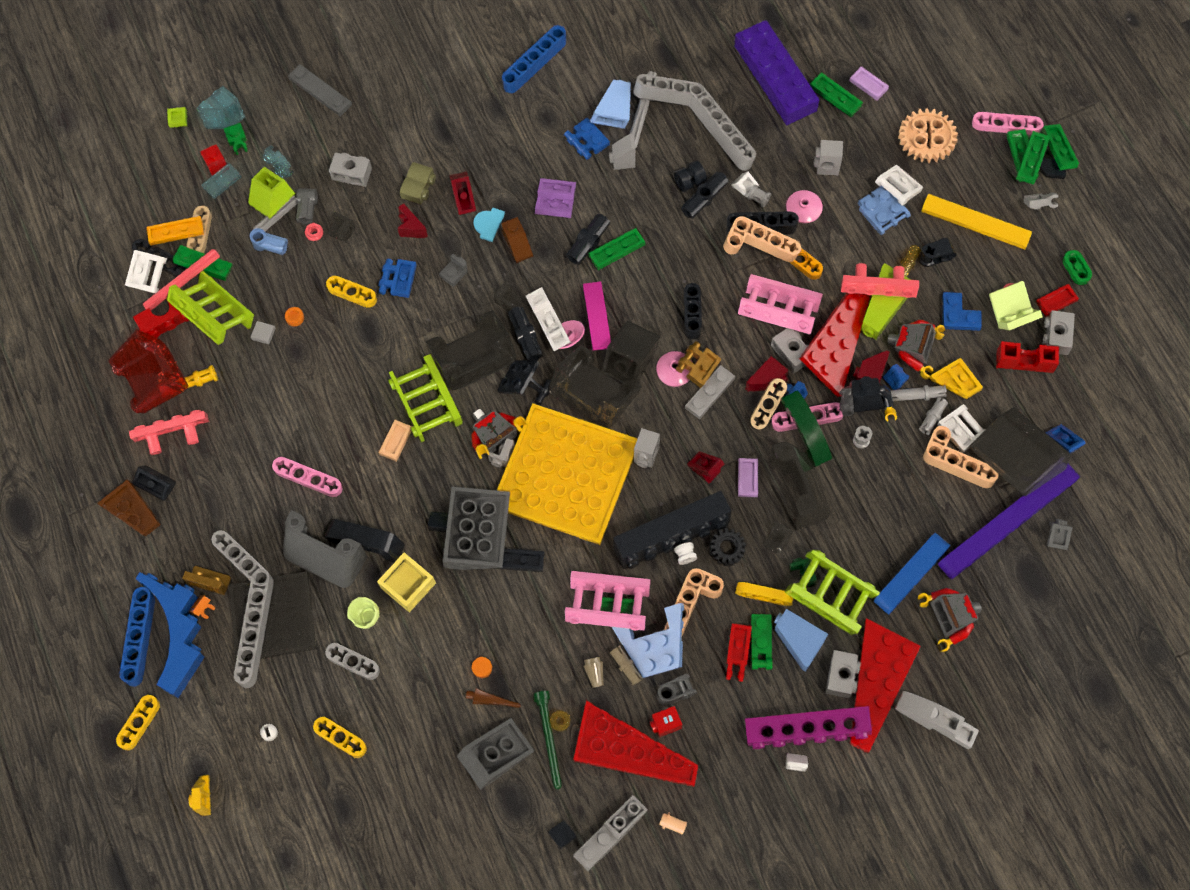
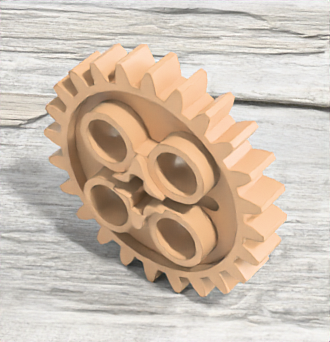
M926 108L923 113L919 109L918 114L913 111L911 117L907 115L906 119L902 121L898 139H901L900 145H904L903 151L909 150L908 156L914 154V160L920 157L921 162L924 159H927L928 163H930L931 159L937 162L939 157L944 160L945 155L949 156L951 151L954 150L957 143L958 132H955L957 127L952 126L953 120L947 121L948 115L942 117V111L935 114V109L930 113L928 108ZM927 123L929 124L928 133H926ZM928 138H930V140H929V148H930V149L927 148Z

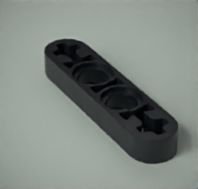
M137 239L132 244L133 251L137 250L146 253L143 249L138 250V247L144 246L149 254L160 253V257L167 258L166 264L174 258L173 254L156 245L150 246L149 242L144 239ZM164 264L162 270L177 277L182 273L179 269L180 267L184 271L187 268L178 264L169 268Z

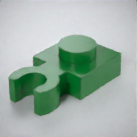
M241 123L223 128L229 145L233 146L236 155H239V148H244L245 152H248L244 142L247 139Z

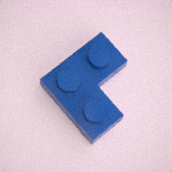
M943 292L942 323L945 329L981 330V311L962 310V293Z

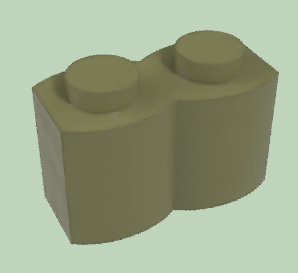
M413 162L400 189L401 198L420 205L424 200H427L429 196L428 189L430 185L434 184L436 179L433 168Z

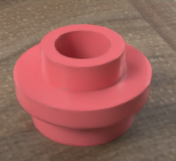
M311 223L306 227L305 235L307 239L317 241L323 236V229L320 225Z

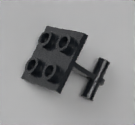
M514 360L510 364L506 376L500 382L497 392L522 395L528 385L539 392L534 402L542 405L543 400L550 393L549 389L553 381L546 379L542 387L532 378L539 365L538 361Z

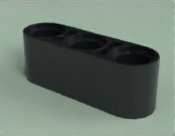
M689 283L684 288V332L687 338L694 340L700 337L702 329L701 289L698 284ZM689 293H695L696 295H695V296H690V295H688V294H689ZM693 309V310H696L697 312H696V313H691V312H689V310ZM695 326L697 329L691 330L689 327Z

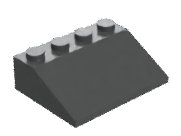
M451 487L443 556L444 568L460 570L502 568L510 492Z

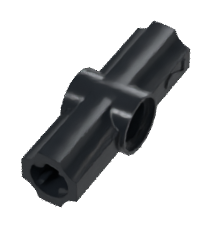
M717 171L706 183L699 185L697 192L681 207V211L686 217L693 219L704 207L712 203L713 198L729 182L725 174Z
M597 214L588 227L583 228L579 232L576 242L566 254L570 262L580 265L589 251H593L597 247L600 237L610 225V221L606 216Z
M523 307L512 308L508 312V316L514 327L517 342L521 345L527 361H538L543 357V354L536 340L537 336L533 325L529 323Z

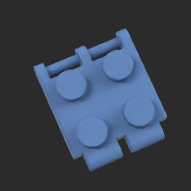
M882 186L871 192V196L868 194L858 201L859 211L880 235H883L885 230L891 226L895 227L898 225V222L903 218L911 216L905 206L898 203L899 200Z

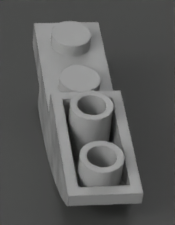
M906 691L902 692L895 707V710L929 730L935 729L966 749L972 748L979 732L978 729L964 722L965 718L957 713Z
M633 795L573 857L589 871L629 832L648 809Z

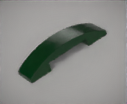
M797 390L781 398L788 415H791L808 448L806 451L814 467L831 460L832 455L823 432L800 392Z

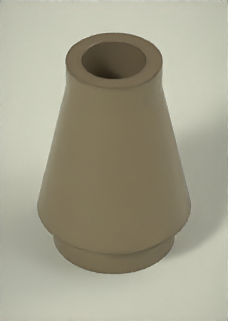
M600 657L584 660V669L592 688L604 686L603 662H601Z

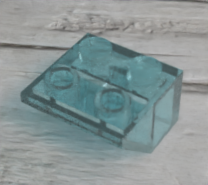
M224 86L215 90L208 99L201 102L197 107V111L206 129H223L238 124L245 118L238 98Z

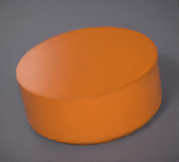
M298 307L289 308L285 312L286 322L290 326L302 324L304 321L302 310Z
M479 657L472 663V671L476 677L486 678L492 672V664L489 659Z

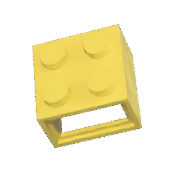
M403 553L377 581L380 588L409 613L436 584L434 577L406 553Z

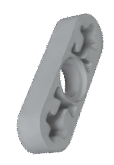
M332 643L326 648L325 654L331 662L367 680H373L378 677L380 668L375 661L338 643ZM338 648V652L344 656L343 659L337 655L332 657L331 651H335ZM352 656L357 657V665L353 667L348 666L347 660ZM365 661L363 664L368 668L373 666L375 672H370L367 675V671L361 667L362 662Z

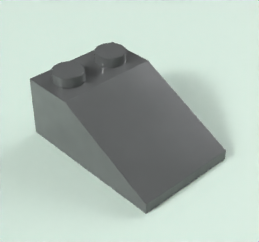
M510 718L466 745L457 757L481 790L531 755L534 749Z

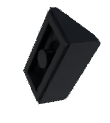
M144 465L138 467L132 484L165 501L174 488L176 481Z

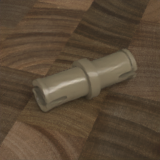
M621 646L614 648L610 652L620 666L619 670L625 673L633 686L643 679L634 667L633 660H629Z

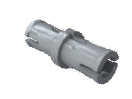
M938 397L931 410L927 411V417L919 427V430L924 434L926 432V435H930L936 422L940 421L941 414L948 405L945 399L940 401L941 397Z

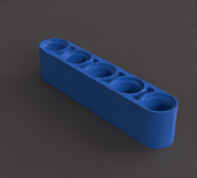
M558 25L552 27L503 73V88L507 93H515L566 45V31L564 27Z
M934 533L873 602L889 615L951 545Z
M145 587L137 588L132 595L120 667L121 680L132 687L138 686L143 680L155 607V596ZM143 595H148L145 601L140 602ZM140 614H145L142 620L137 621ZM141 633V637L138 640H134L135 635ZM138 652V657L131 660L132 654ZM131 672H135V676L128 680V675Z

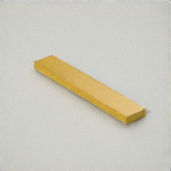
M928 194L921 212L1024 250L1032 234V231Z

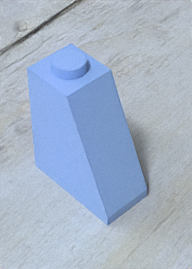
M623 80L612 81L594 111L590 123L618 128L626 127L630 115L629 82H624Z

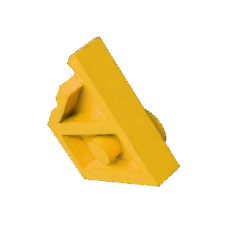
M961 358L930 376L931 381L941 386L945 385L946 389L964 399H968L983 388Z
M209 775L200 776L192 787V795H189L190 808L202 816L211 815Z

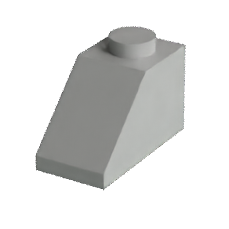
M633 133L628 134L612 145V152H609V161L613 163L614 170L635 168Z

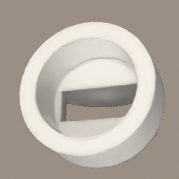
M265 724L260 730L261 737L266 741L274 740L278 734L276 727L272 724ZM266 728L269 729L271 735L267 737Z

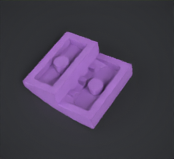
M540 178L535 214L571 218L576 182Z

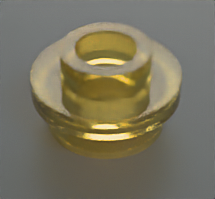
M564 711L554 712L550 717L551 727L556 731L566 730L570 725L569 715ZM558 718H562L564 723L559 725L556 721Z

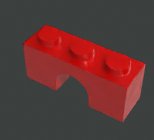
M170 303L169 310L165 315L156 316L148 308L133 316L147 342L157 339L161 334L175 329L177 325L183 322L190 321Z
M1001 341L997 349L996 368L1054 373L1059 365L1058 346L1039 345L1035 350L1021 349V343Z

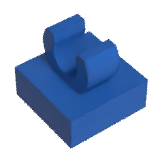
M895 364L883 378L893 390H899L909 379V375H906L902 367Z
M799 381L795 386L787 384L786 396L798 390L805 399L808 395L805 384Z

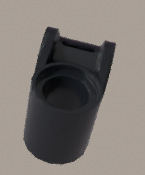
M946 237L924 245L919 256V262L925 267H930L952 260L956 257L957 253L950 239Z

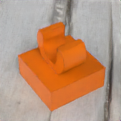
M200 595L189 612L195 616L200 615L202 618L208 619L209 617L204 613V610L210 608L214 611L215 607L208 604L211 601L210 599Z

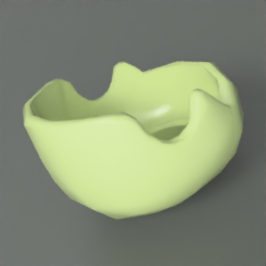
M357 597L348 606L347 616L356 627L368 629L377 622L379 607L369 598Z

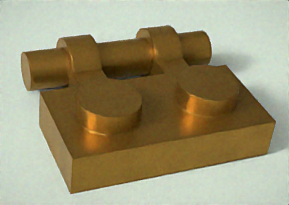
M695 341L687 348L685 356L681 357L678 361L676 371L682 373L684 369H687L689 373L686 377L701 388L713 373L721 358L708 348L703 352L700 351L699 347L701 345ZM692 357L698 359L695 364L690 361Z

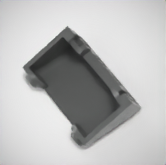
M291 510L285 521L283 544L285 559L339 587L347 588L351 586L368 558L362 545L347 538L341 540L336 549L308 536L307 531L309 528L306 526L304 517Z

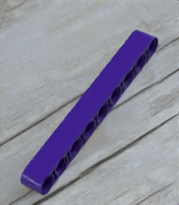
M1068 462L1064 463L943 558L937 565L952 580L1074 484L1081 476Z

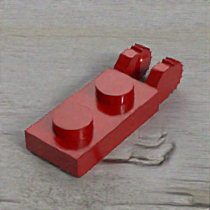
M733 623L731 625L726 662L728 664L726 679L728 680L732 677V665L740 666L738 681L743 682L752 626Z

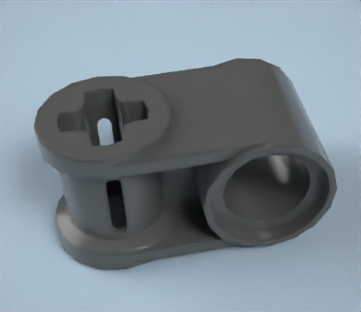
M684 674L662 684L657 692V701L661 705L668 706L697 694L696 689H693L689 681V674ZM669 691L672 696L668 699L663 698L661 692Z

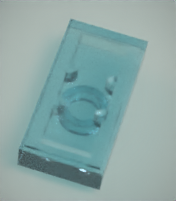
M228 163L204 182L202 188L215 199L239 180L241 174Z

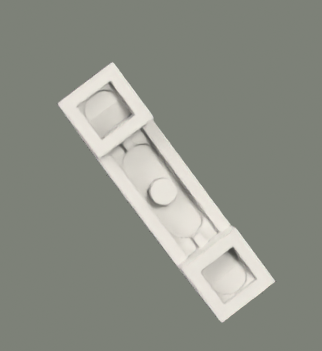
M541 287L526 295L553 350L556 351L571 343L543 288Z

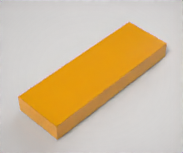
M197 216L148 226V241L151 246L204 235L202 218Z

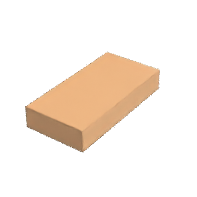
M394 420L379 450V455L397 462L412 431L410 428L412 426Z

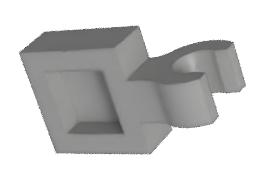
M1041 193L1025 195L1024 203L1030 209H1040L1042 206L1056 208L1058 204L1056 202L1051 203V200L1058 198V194L1049 193L1043 195Z

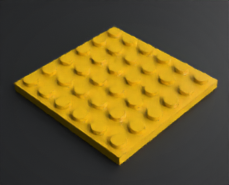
M532 403L525 420L528 425H523L497 491L510 492L509 514L601 545L634 459V447L637 438Z

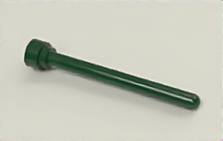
M540 691L534 693L533 697L534 702L540 707L553 785L558 790L562 787L547 706L550 694L549 691Z

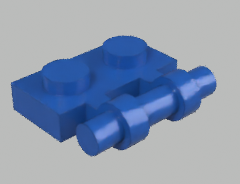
M588 118L574 127L576 134H572L569 130L564 133L567 142L577 149V153L580 156H584L586 160L592 156L589 151L592 150L595 154H598L610 145V141L593 123H590ZM582 139L585 145H582L579 141Z
M386 259V263L382 267L383 275L382 279L379 280L378 286L380 288L378 293L385 295L386 290L391 288V295L409 298L417 267L416 262L398 259L397 266H395L392 259ZM393 273V280H389L390 274Z

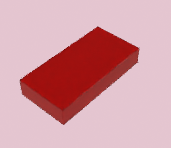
M1067 284L1037 299L1036 303L1045 317H1047L1052 310L1059 311L1077 302L1079 298L1071 286Z

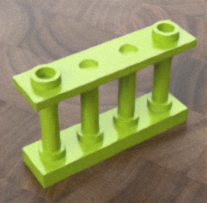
M204 271L200 272L198 284L184 291L175 284L169 287L167 301L217 345L224 342L226 330L242 323L247 329L251 328L254 314ZM201 290L209 295L198 301H194L189 297ZM213 301L221 305V307L210 313L202 308ZM226 312H229L234 317L223 324L215 319Z
M431 354L424 356L425 364H423V367L399 378H396L393 371H390L391 379L388 380L392 390H397L413 424V427L410 428L414 437H419L421 442L425 441L423 432L447 421H453L456 427L463 424L456 405ZM424 374L431 375L432 380H430V383L403 394L399 385ZM433 389H438L440 395L437 399L412 410L407 403L408 400ZM440 405H446L448 410L445 412L446 414L418 426L415 416Z
M819 550L809 551L805 555L811 560L800 582L789 585L785 593L850 635L858 633L861 625L857 623L856 619L868 597L872 599L878 596L880 592L875 589L876 587L873 584L863 582L827 559L823 552ZM820 565L828 570L816 594L812 595L806 591V586L817 566ZM834 576H837L845 581L833 604L828 605L823 602V596ZM853 586L862 593L851 613L845 616L840 612L839 608Z

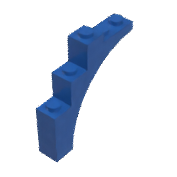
M140 572L136 580L157 597L165 611L169 624V655L164 671L156 685L179 698L204 659V656L200 653L201 649L192 644L201 626L197 623V618L188 614L198 597L194 594L195 590L186 584L183 587L179 584L172 587L166 582L160 584L157 582L158 578L152 574L147 573V575H144Z

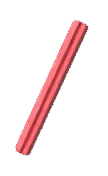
M212 249L146 300L143 303L145 309L150 308L152 310L167 299L170 286L175 284L181 288L220 257L219 253Z

